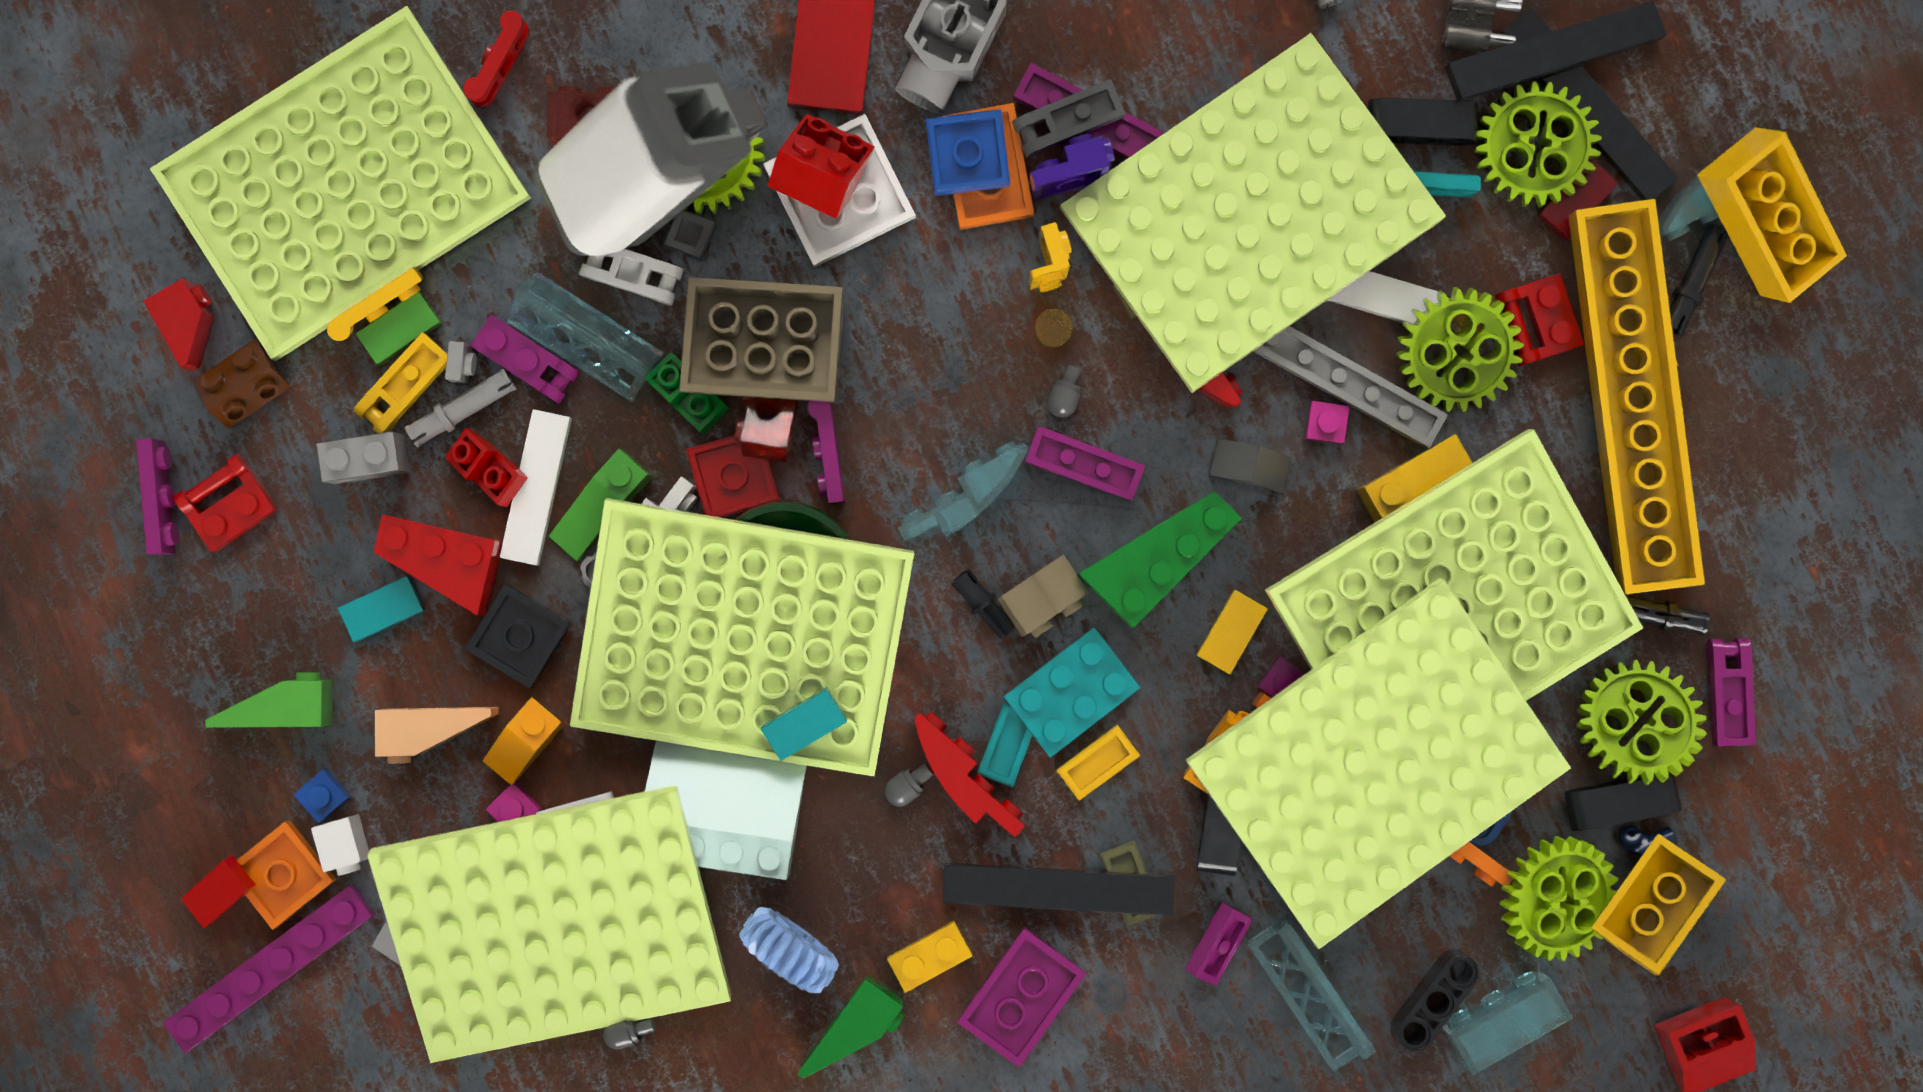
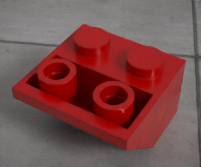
M806 114L779 149L767 186L837 219L849 202L875 146L863 141L857 135L848 134L830 125L824 119Z
M1725 997L1719 998L1653 1025L1680 1092H1702L1756 1070L1754 1037L1741 1005Z

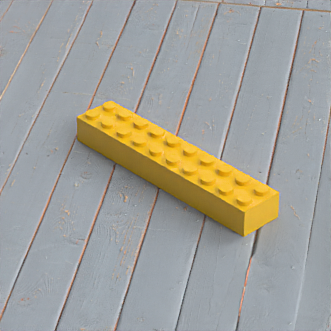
M1655 199L1575 210L1569 215V224L1615 578L1624 594L1705 585Z

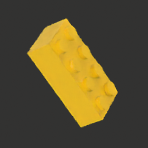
M1755 127L1697 174L1760 296L1790 303L1847 256L1786 132Z

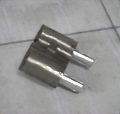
M1448 0L1441 48L1483 53L1488 51L1489 46L1500 48L1516 43L1515 36L1491 33L1495 8L1520 11L1523 0Z

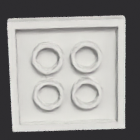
M866 114L837 127L848 134L857 135L863 141L875 146L849 202L837 219L777 191L814 268L916 218ZM776 158L763 163L769 177L771 176Z

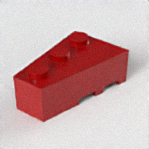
M382 514L373 552L475 615L485 616L491 602L503 542Z

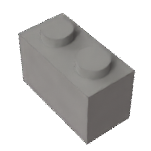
M396 432L317 443L322 482L342 484L410 473L405 436Z

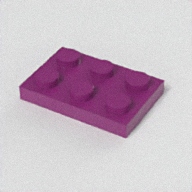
M1023 927L958 1017L957 1023L1020 1068L1087 973L1033 932Z

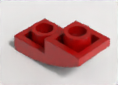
M1222 372L1198 389L1211 400L1231 410L1242 402L1238 397L1242 394L1241 388L1230 374L1225 377Z
M467 427L445 456L466 480L476 482L497 505L506 508L528 479L504 454Z

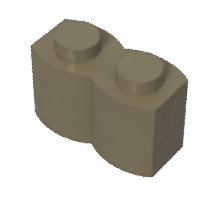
M1063 554L997 600L1022 637L1031 632L1034 638L1054 626L1050 620L1061 611L1067 617L1085 604L1081 598L1089 592Z

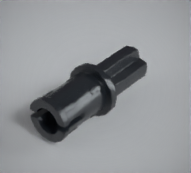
M970 568L963 571L951 582V586L955 588L972 608L970 611L972 615L978 613L999 638L1007 636L1014 629L1015 626L993 600L996 597L995 593H989Z

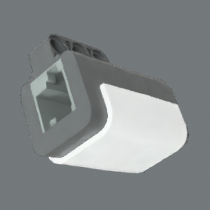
M696 64L648 70L637 78L623 81L542 158L539 163V176L537 179L539 190L565 246L572 253L582 256H599L619 252L625 248L637 246L645 242L747 157L752 149L750 142L762 133L768 124L750 88L728 91L725 83H721L716 70L708 65Z

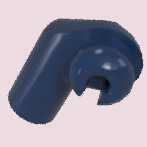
M1630 825L1626 826L1619 835L1621 846L1626 851L1642 857L1657 834H1660L1675 845L1678 844V840L1670 827L1649 835L1638 830V827Z

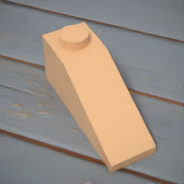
M499 707L375 710V757L387 756V763L390 764L411 763V756L423 754L499 715Z

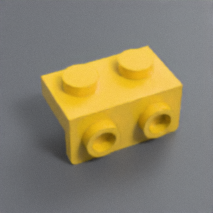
M1056 222L1042 226L1040 229L1038 241L1046 266L1030 271L1028 281L1030 289L1039 287L1040 292H1047L1062 286L1061 281L1067 278L1070 268L1068 262L1070 259L1069 253H1072L1066 231L1059 232Z

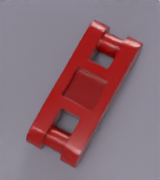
M510 10L503 13L500 18L502 31L495 44H490L486 48L481 59V64L483 65L477 77H471L464 83L463 90L465 95L478 108H487L494 102L529 38L530 28L516 11Z

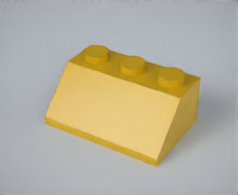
M1657 834L1591 929L1623 954L1657 976L1669 962L1726 879L1660 834Z

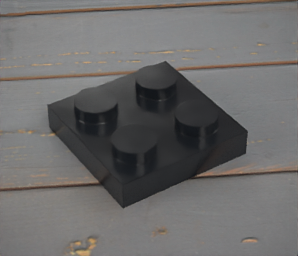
M504 584L465 647V650L531 689L541 676L572 622L509 584Z

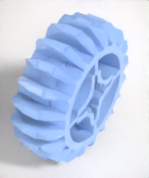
M758 907L754 914H751L744 923V928L739 934L743 945L759 961L763 962L768 969L773 970L790 984H794L801 990H806L809 993H820L834 978V973L839 966L834 954L820 943L818 939L788 917H784L778 911L775 912L771 908Z

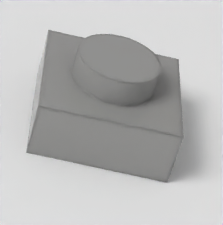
M449 341L445 379L452 383L469 385V376H474L476 371V353H472V347L464 342Z

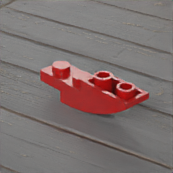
M919 711L914 717L919 740L934 774L949 796L975 824L987 813L1011 835L1016 837L1025 827L1024 822L1020 819L1024 813L1009 799L1006 798L1001 803L994 797L991 792L995 787L979 773L974 778L968 774L977 764V761L972 757L976 750L960 736L954 741L943 731L947 725L930 711L925 716Z

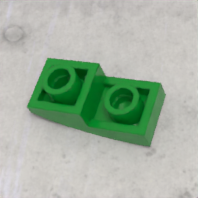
M670 352L645 379L704 436L730 408L715 394L680 392L682 361L674 353Z

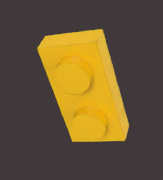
M952 921L887 957V960L906 993L967 960L973 954L956 922Z

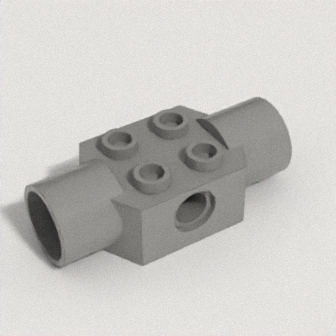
M922 0L904 35L905 49L911 57L895 87L897 93L923 109L934 113H943L957 82L974 80L1006 15L1007 1Z

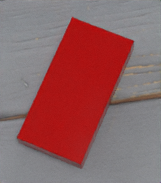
M231 855L218 864L188 891L181 900L203 929H205L256 885L235 857Z

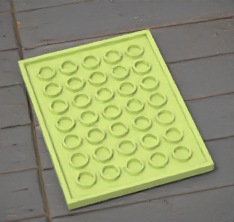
M408 6L389 16L150 168L267 354L274 361L279 360L326 330L328 323L332 319L412 267L420 270L531 199Z
M1312 33L1060 205L1061 211L1191 393L1427 232L1446 217Z
M1527 429L1265 590L1312 670L1439 578L1444 579L1526 701L1643 629L1534 429Z
M606 498L570 727L780 761L761 731V726L828 687L846 716L847 723L782 761L875 776L914 551Z
M1441 578L1186 759L1190 768L1318 949L1571 769L1446 581Z
M677 785L370 849L367 854L430 1063L604 1028L624 1020L638 1021L731 1001V991Z

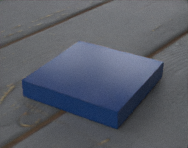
M1001 109L925 118L935 196L1010 187Z

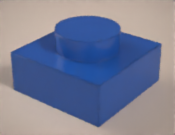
M327 768L322 769L294 794L318 824L324 822L351 798L350 794Z

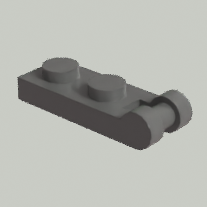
M1109 79L1014 119L1012 124L1016 133H1021L1025 143L1022 148L1026 157L1030 158L1074 137L1122 119L1126 113L1113 82ZM1044 122L1049 133L1038 137L1035 126Z

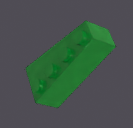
M1214 491L1079 572L1077 575L1130 628H1134L1242 518Z

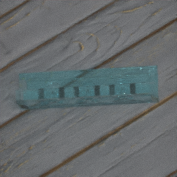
M536 272L518 287L505 320L631 402L638 397L647 375L660 363L664 354L658 348L539 272ZM523 305L534 312L537 323H532L520 315ZM558 327L566 332L570 343H563L558 340L552 328ZM591 348L597 352L602 363L596 364L589 360L584 349ZM622 368L635 376L631 386L619 378L616 369Z
M1283 917L1246 942L1333 1072L1358 1055L1365 1060L1377 1052L1289 921ZM1277 934L1284 944L1282 961L1265 958L1258 946ZM1289 953L1297 964L1287 963ZM1271 965L1280 967L1279 977ZM1286 968L1303 972L1306 977L1303 993L1286 989L1283 984ZM1310 986L1313 987L1318 996L1309 994ZM1292 997L1302 999L1300 1008ZM1308 1000L1321 1002L1326 1006L1327 1013L1324 1025L1309 1022L1305 1017ZM1332 1017L1340 1028L1331 1026ZM1314 1029L1323 1031L1322 1040ZM1329 1032L1345 1035L1352 1045L1351 1048L1335 1059L1327 1050Z

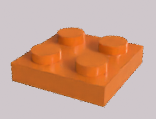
M290 820L282 823L237 859L238 863L256 885L245 896L272 930L279 927L337 880L331 871L323 873L319 856Z

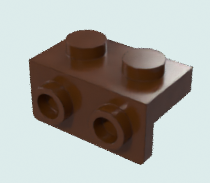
M257 338L193 380L206 410L227 428L233 427L290 388L287 379L276 370L271 358Z

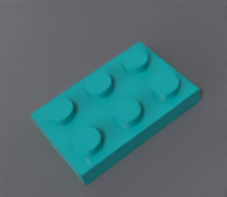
M1093 627L1004 695L1003 698L1030 731L1047 756L1051 758L1141 687L1099 632Z

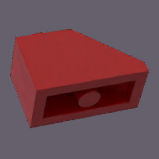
M182 278L145 299L143 303L179 366L194 372L201 367L215 316L209 308L212 300L201 284L196 285Z

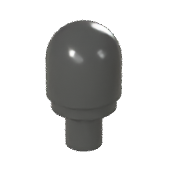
M1067 365L1063 379H1056L1055 384L1052 385L1047 399V407L1055 417L1067 418L1075 412L1081 396L1080 391L1082 387L1077 386V382L1082 369Z
M924 763L915 771L909 768L905 771L902 770L890 779L885 786L884 792L887 801L896 807H903L911 803L921 795V792L924 790L923 783L934 776L933 770L927 763Z
M654 1017L638 1021L624 1020L604 1027L603 1041L611 1049H625L637 1045L638 1042L642 1041L643 1035L655 1032L657 1026Z

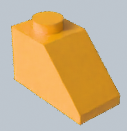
M531 697L504 728L482 761L513 786L563 728L562 722Z

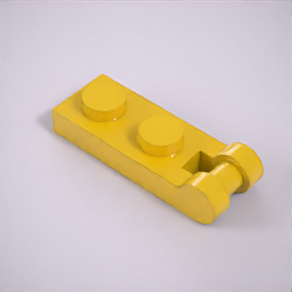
M412 267L338 315L328 323L327 333L329 337L336 341H343L352 334L355 323L365 317L371 323L388 312L389 309L385 304L398 296L401 302L416 294L421 290L417 283L423 280V275L415 267Z
M422 332L357 403L353 412L362 420L365 418L374 425L373 430L377 434L391 432L396 426L397 421L446 368L448 353L427 334ZM382 399L390 405L385 413H382L377 408L378 403Z

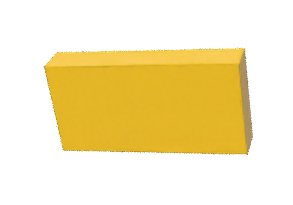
M1233 590L1196 656L1230 675L1268 608L1239 591Z
M1115 725L1056 770L1080 801L1137 759L1140 754L1121 728Z

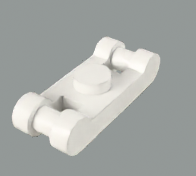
M624 249L619 252L599 256L589 255L587 263L582 264L579 275L672 306L675 294L672 292L676 280H681L684 269ZM604 257L613 258L609 271L601 269ZM652 272L662 275L658 287L648 284Z

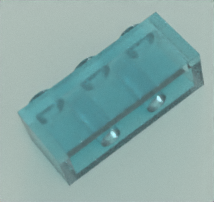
M1527 972L1514 981L1516 985L1504 992L1502 990L1491 992L1482 998V1005L1471 1011L1468 1009L1460 1010L1450 1017L1449 1023L1442 1030L1463 1068L1472 1076L1573 1019L1549 976L1542 972Z

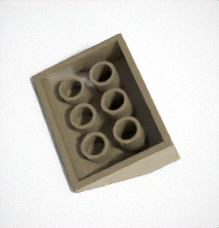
M689 277L679 391L835 402L845 301L843 287Z

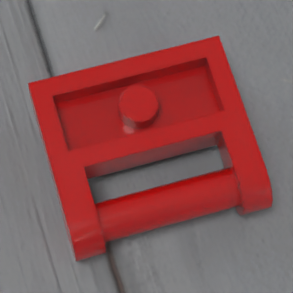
M1560 273L1494 295L1496 301L1499 300L1505 304L1503 308L1504 313L1511 312L1515 316L1508 325H1516L1521 328V332L1513 336V339L1524 343V347L1517 349L1519 355L1516 356L1522 359V363H1518L1519 367L1585 345ZM1525 299L1541 346L1540 348L1533 349L1517 300Z
M238 453L227 460L228 464L190 490L186 491L183 489L173 496L174 502L187 516L210 552L216 553L278 511V508L247 462ZM235 477H239L243 483L242 486L205 511H201L197 505L198 502Z

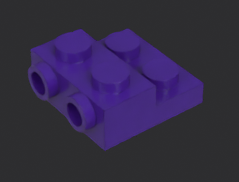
M1091 134L1074 137L1069 140L1070 145L1064 146L1060 164L1058 159L1047 160L1037 164V170L1031 171L1029 181L1032 201L1087 187L1103 175L1108 174L1109 169L1112 168L1111 161H1114L1113 149L1109 138L1102 139V136L1092 138Z

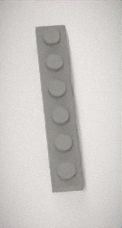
M1291 326L1252 351L1426 449L1431 447L1448 416L1445 412Z

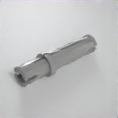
M503 368L500 372L446 404H436L433 406L434 411L405 426V430L410 439H414L413 443L419 448L422 444L446 430L450 433L455 430L457 423L511 391H515L517 388L511 377L508 376L507 371Z

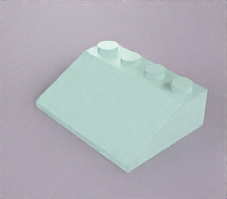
M656 741L645 792L677 785L698 867L787 880L789 877L807 765Z

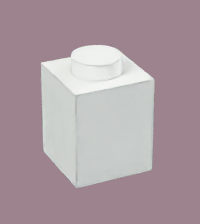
M359 814L311 828L323 873L336 869L338 876L360 870L359 862L368 859L369 849Z

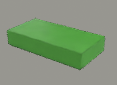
M418 291L357 332L356 335L376 365L382 366L408 348L422 332L428 334L443 323L423 294Z

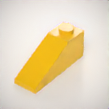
M1454 434L1356 491L1373 521L1377 522L1472 464V461L1457 435Z

